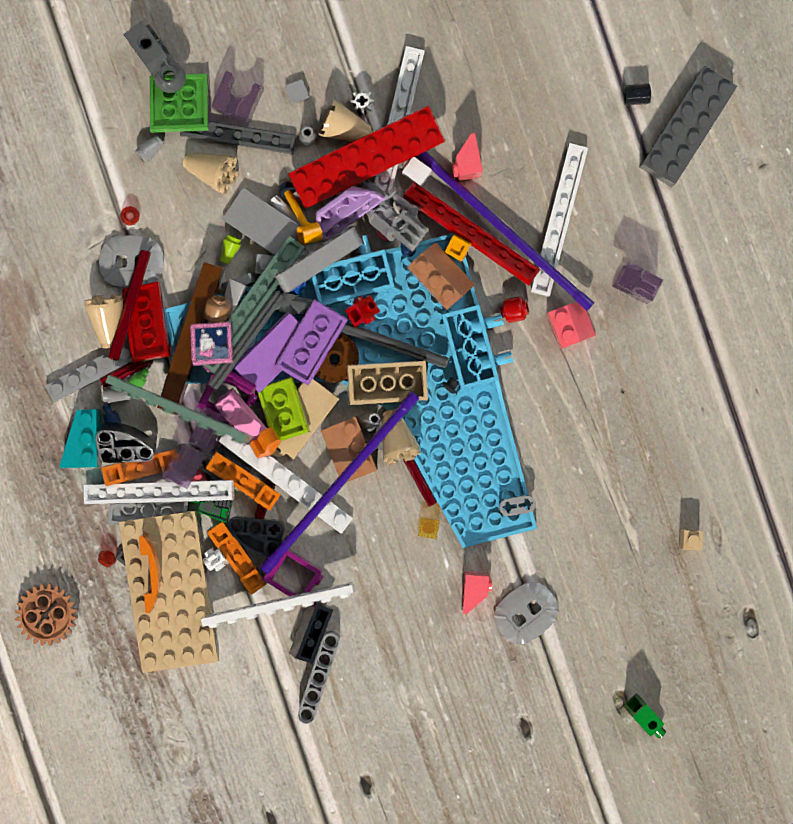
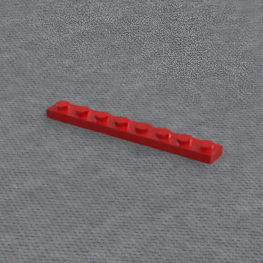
M416 182L404 194L403 198L406 201L417 206L419 210L452 233L471 243L472 247L528 286L541 270Z

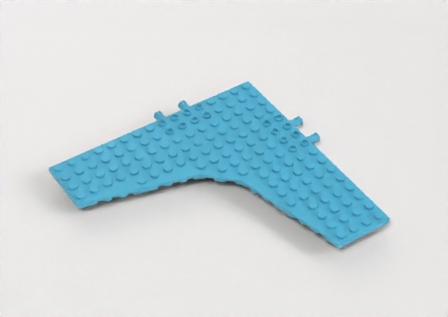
M452 233L419 242L416 252L412 257H405L401 253L400 247L371 252L368 236H362L364 244L358 247L360 252L358 257L334 262L306 280V287L298 297L316 299L348 318L347 322L353 324L345 310L353 305L352 301L362 296L364 299L371 295L381 312L375 315L376 319L367 325L364 322L358 325L359 327L449 358L446 368L426 362L428 400L417 401L411 410L403 416V419L421 448V454L417 455L414 460L462 548L537 529L533 511L525 514L505 516L499 510V504L503 499L528 495L496 370L497 366L514 363L513 357L504 359L505 357L512 356V353L508 351L498 355L492 354L486 332L487 329L504 325L503 320L495 322V320L502 319V315L500 313L487 318L482 317L474 286L446 311L407 269L420 254L434 243H437L445 252L455 234ZM447 254L472 281L466 256L463 261H459ZM280 285L275 290L280 293H285ZM253 286L247 287L242 301ZM191 302L164 309L166 326L174 353ZM275 310L257 334L256 341L285 313ZM295 314L292 316L300 323L305 315ZM342 333L351 338L356 344L359 351L358 365L422 361ZM336 353L331 354L329 357V361L332 363H336L340 359V356ZM194 365L188 384H208L212 373L207 372L202 365ZM235 368L231 370L232 372L243 377ZM281 371L270 383L293 376ZM316 374L313 377V379L317 382H327L319 378ZM450 377L455 378L459 382L455 389L457 393H450L443 387L442 382L447 383ZM294 378L295 383H303L298 379ZM347 379L341 382L348 386ZM401 402L377 404L389 411L397 409ZM524 499V503L518 504L519 507L525 506L526 509H529V505H531L528 499ZM505 502L506 505L502 506V509L510 512V509L515 508L516 504L510 505L509 502Z

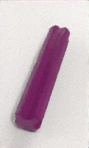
M232 371L225 379V381L249 395H252L257 387L252 382Z

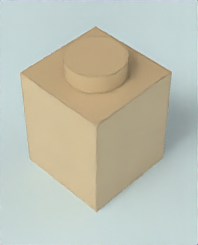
M680 529L679 548L702 551L704 531Z

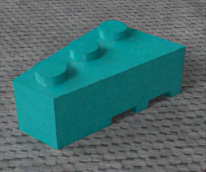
M101 409L76 410L59 468L102 467V461L98 457L96 434L101 424Z

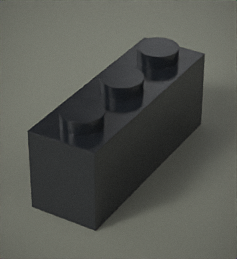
M314 601L313 605L307 606L289 654L294 658L313 664L333 613L332 608L317 601Z

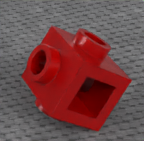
M371 295L364 299L362 296L352 301L353 305L345 310L354 327L364 322L366 325L376 319L375 315L381 312Z

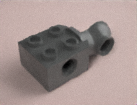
M141 21L123 34L150 71L157 87L161 91L174 93L184 86L186 81L184 68L174 61L161 40L156 41L159 38L150 24L146 26ZM168 72L174 73L171 80L165 79V75Z

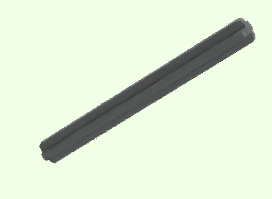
M274 291L232 350L233 362L222 363L209 381V385L217 390L283 300L284 296L280 292Z
M348 322L345 323L341 330L342 333L442 368H446L449 361L448 357L359 326L354 327L353 324Z

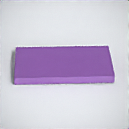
M314 299L275 367L309 386L348 318Z
M288 311L234 366L246 380L257 386L256 390L259 393L282 371L275 367L300 324Z

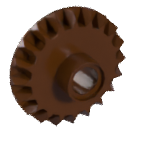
M340 333L316 375L322 380L332 383L346 380L347 366L358 365L359 351L354 341ZM333 353L340 356L339 361L336 363L329 361V357Z

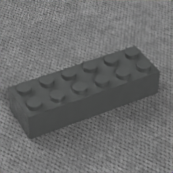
M704 66L639 168L672 188L681 177L738 86Z

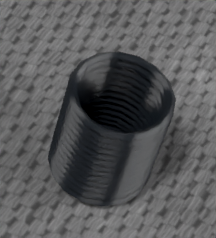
M650 84L625 85L623 89L624 104L626 106L650 104Z

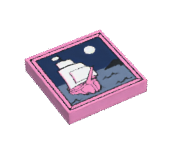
M231 323L191 325L193 365L233 362Z

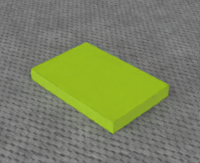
M294 377L268 384L260 393L258 392L268 428L273 427L281 441L310 432Z

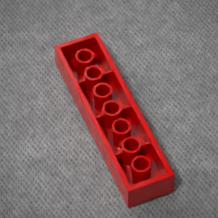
M430 105L288 174L306 209L444 143L446 139Z

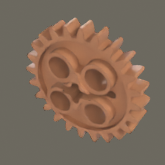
M42 583L40 584V589L35 585L33 586V592L30 589L26 590L28 596L22 595L20 598L23 602L17 603L21 607L15 610V613L20 614L15 620L21 622L17 628L23 627L24 630L21 632V635L27 633L26 640L33 637V644H36L39 640L41 646L45 645L46 641L51 646L53 645V640L58 644L60 643V637L65 640L67 638L66 633L71 634L73 632L69 627L76 626L72 622L78 619V616L73 615L78 609L72 607L76 601L70 602L69 599L72 597V594L66 596L67 589L60 592V585H57L54 589L52 583L48 584L47 588ZM42 596L47 597L49 601L47 606L41 603ZM54 601H57L55 607L48 613L49 617L42 621L39 628H36L38 622L45 616L44 612L51 608ZM57 608H61L64 611L63 617H59L56 614ZM30 612L36 613V621L30 619ZM46 623L52 626V632L45 630Z

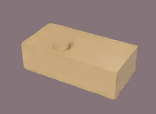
M426 361L347 366L349 405L402 402L411 391L420 398L418 401L428 400Z

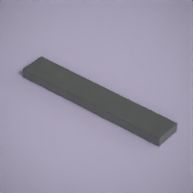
M209 121V130L180 132L181 137L294 155L296 135L214 121Z

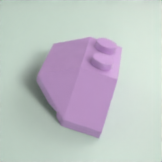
M353 186L344 190L341 195L330 200L326 206L316 212V222L319 223L322 229V240L328 241L383 202L386 199L385 196L376 191Z

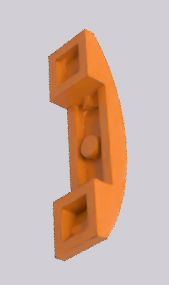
M174 449L155 454L150 461L118 463L102 467L101 471L106 487L181 468L177 450Z
M218 452L215 453L206 469L225 481L234 480L236 488L253 498L254 501L269 511L281 495Z
M224 522L219 523L207 532L216 547L221 550L238 574L240 581L250 595L267 584L263 581L264 578L245 549L234 538Z
M141 534L139 536L140 555H148L151 579V591H147L144 594L145 611L148 614L153 610L159 596L161 569L153 543L146 534Z

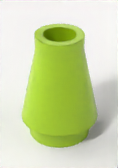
M227 234L226 238H223L219 260L230 264L241 246V239Z

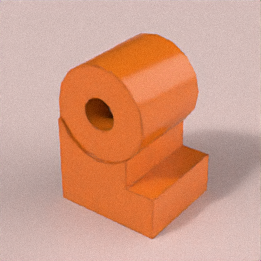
M270 427L262 431L256 440H252L249 445L258 459L272 455L281 443V440L274 428Z

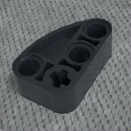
M104 422L100 424L96 434L98 457L104 463L146 462L153 458L156 450V442L141 430L123 423Z
M234 516L227 524L229 531L239 543L254 553L268 557L272 553L268 549L270 543H275L279 546L284 539V524L280 520ZM234 520L241 521L242 527L240 530L233 528L232 523ZM253 522L260 523L261 530L259 532L252 530L251 525ZM274 524L280 527L276 534L273 533V530H270V527H273Z

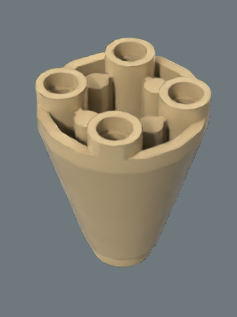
M188 153L184 157L183 167L219 193L227 194L231 183L236 182L238 178L236 157L204 153Z
M103 295L93 296L92 299L85 300V309L102 348H111L124 305L122 295H111L110 298H104Z
M396 409L383 413L382 426ZM403 417L383 439V459L387 466L398 463L397 460L401 459L405 461L413 460L417 455L421 454V448Z

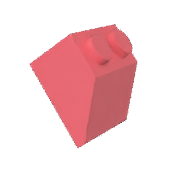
M475 133L469 136L453 163V175L458 177V182L479 178L482 175L483 170Z
M577 302L547 313L560 349L596 336L587 311Z
M464 571L463 614H468L488 596V591H492V580L489 578L488 573Z

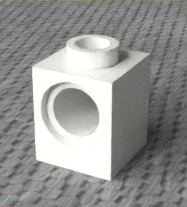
M415 157L411 160H406L401 167L403 169L402 175L411 182H416L421 187L432 173V169Z

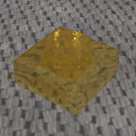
M421 517L418 536L437 540L440 520Z

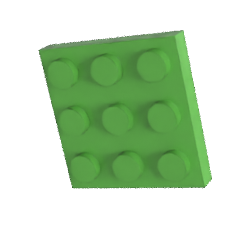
M207 73L186 74L184 86L174 93L161 91L157 87L154 77L149 76L151 133L209 130ZM165 75V79L171 80L174 75Z

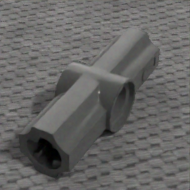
M281 293L284 298L275 310L280 313L288 311L291 315H305L314 299Z

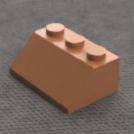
M437 243L430 246L407 267L446 311L475 285Z
M357 417L321 430L339 476L367 442ZM371 454L347 482L377 471Z

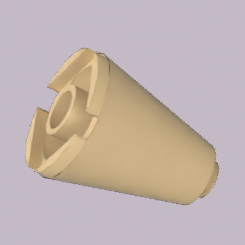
M332 99V105L329 104L321 122L324 126L322 130L319 129L318 135L353 142L373 131H371L372 126L341 103Z

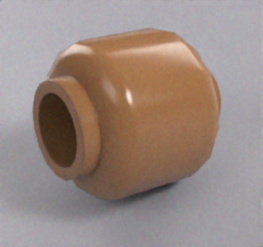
M213 296L206 301L204 318L209 321V324L226 323L230 314V303L227 302L225 297Z

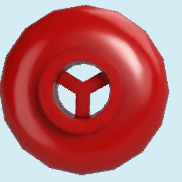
M520 296L505 299L503 306L500 307L502 318H505L509 323L525 320L526 316L529 315L527 300H523Z

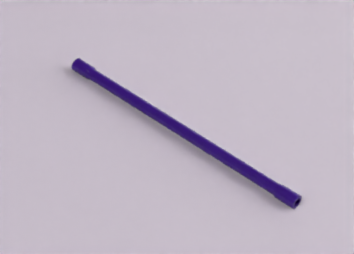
M425 151L417 156L419 161L432 169L438 177L568 292L586 311L594 305V301L575 287L438 164L428 152Z
M411 391L405 397L395 412L276 550L260 565V568L265 573L269 574L281 557L401 418L417 403L420 398Z

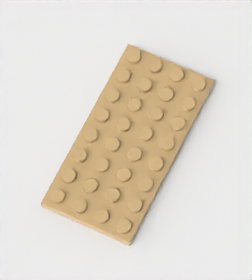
M196 510L120 521L119 527L142 673L218 662L219 657L214 628L202 626L201 618L204 615L212 614ZM141 534H146L153 543L161 569L159 596L153 610L148 614L145 611L144 594L147 591H151L149 557L148 555H140L139 536Z

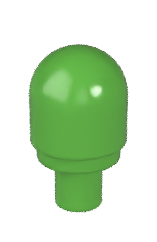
M144 367L139 374L137 372L133 374L128 382L142 388L146 384L147 380L145 378L150 371Z

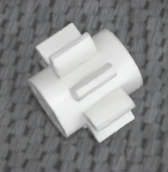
M361 89V93L358 95L353 93L355 100H351L350 103L356 105L354 112L360 110L362 115H364V111L367 109L372 111L370 104H374V100H369L371 92L365 94L363 89ZM362 98L365 100L364 106H361L359 103Z
M212 547L204 553L206 557L203 558V562L210 571L214 568L216 571H219L225 566L223 562L227 559L219 548L214 550Z

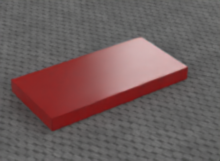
M158 281L141 285L130 321L128 337L132 363L134 364L171 356L161 285ZM129 288L122 289L124 303Z

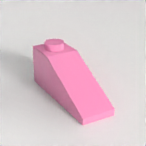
M231 388L217 399L215 407L236 429L253 435L251 441L256 440L259 434L267 429L234 388Z

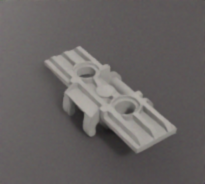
M369 179L365 180L360 188L376 191L386 198L380 203L378 208H373L367 212L370 216L369 223L390 241H394L396 237L413 251L429 230L415 218L419 208L415 205L412 206L401 197L396 189H392L386 194ZM394 201L404 208L400 215L392 207Z

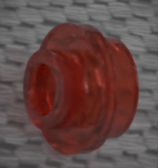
M128 206L121 211L120 218L124 224L132 226L139 221L140 214L135 207ZM129 213H133L134 217L131 220L127 218V215Z
M109 550L100 551L98 554V562L105 567H111L117 561L115 554Z

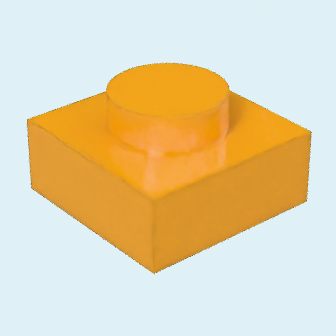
M455 234L449 242L445 253L459 261H463L472 244Z

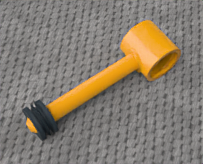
M282 183L278 187V192L282 198H287L301 225L297 227L299 242L302 245L321 241L323 234L319 223H309L306 220L293 195L295 189L292 183Z

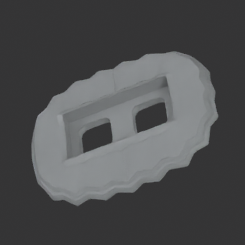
M143 236L112 237L104 243L100 250V273L104 280L114 286L129 287L135 270V257L139 255L141 250H146L151 255L142 285L156 282L163 272L164 262L163 251L158 242L150 237ZM118 255L127 256V266L125 268H118L116 266V257Z
M537 582L525 583L509 593L498 604L494 613L495 625L508 641L517 645L527 644L542 635L556 621L559 613L558 602L546 586ZM533 600H536L541 606V610L536 614H532L527 608V605ZM518 612H521L526 618V622L521 626H517L512 620V617Z

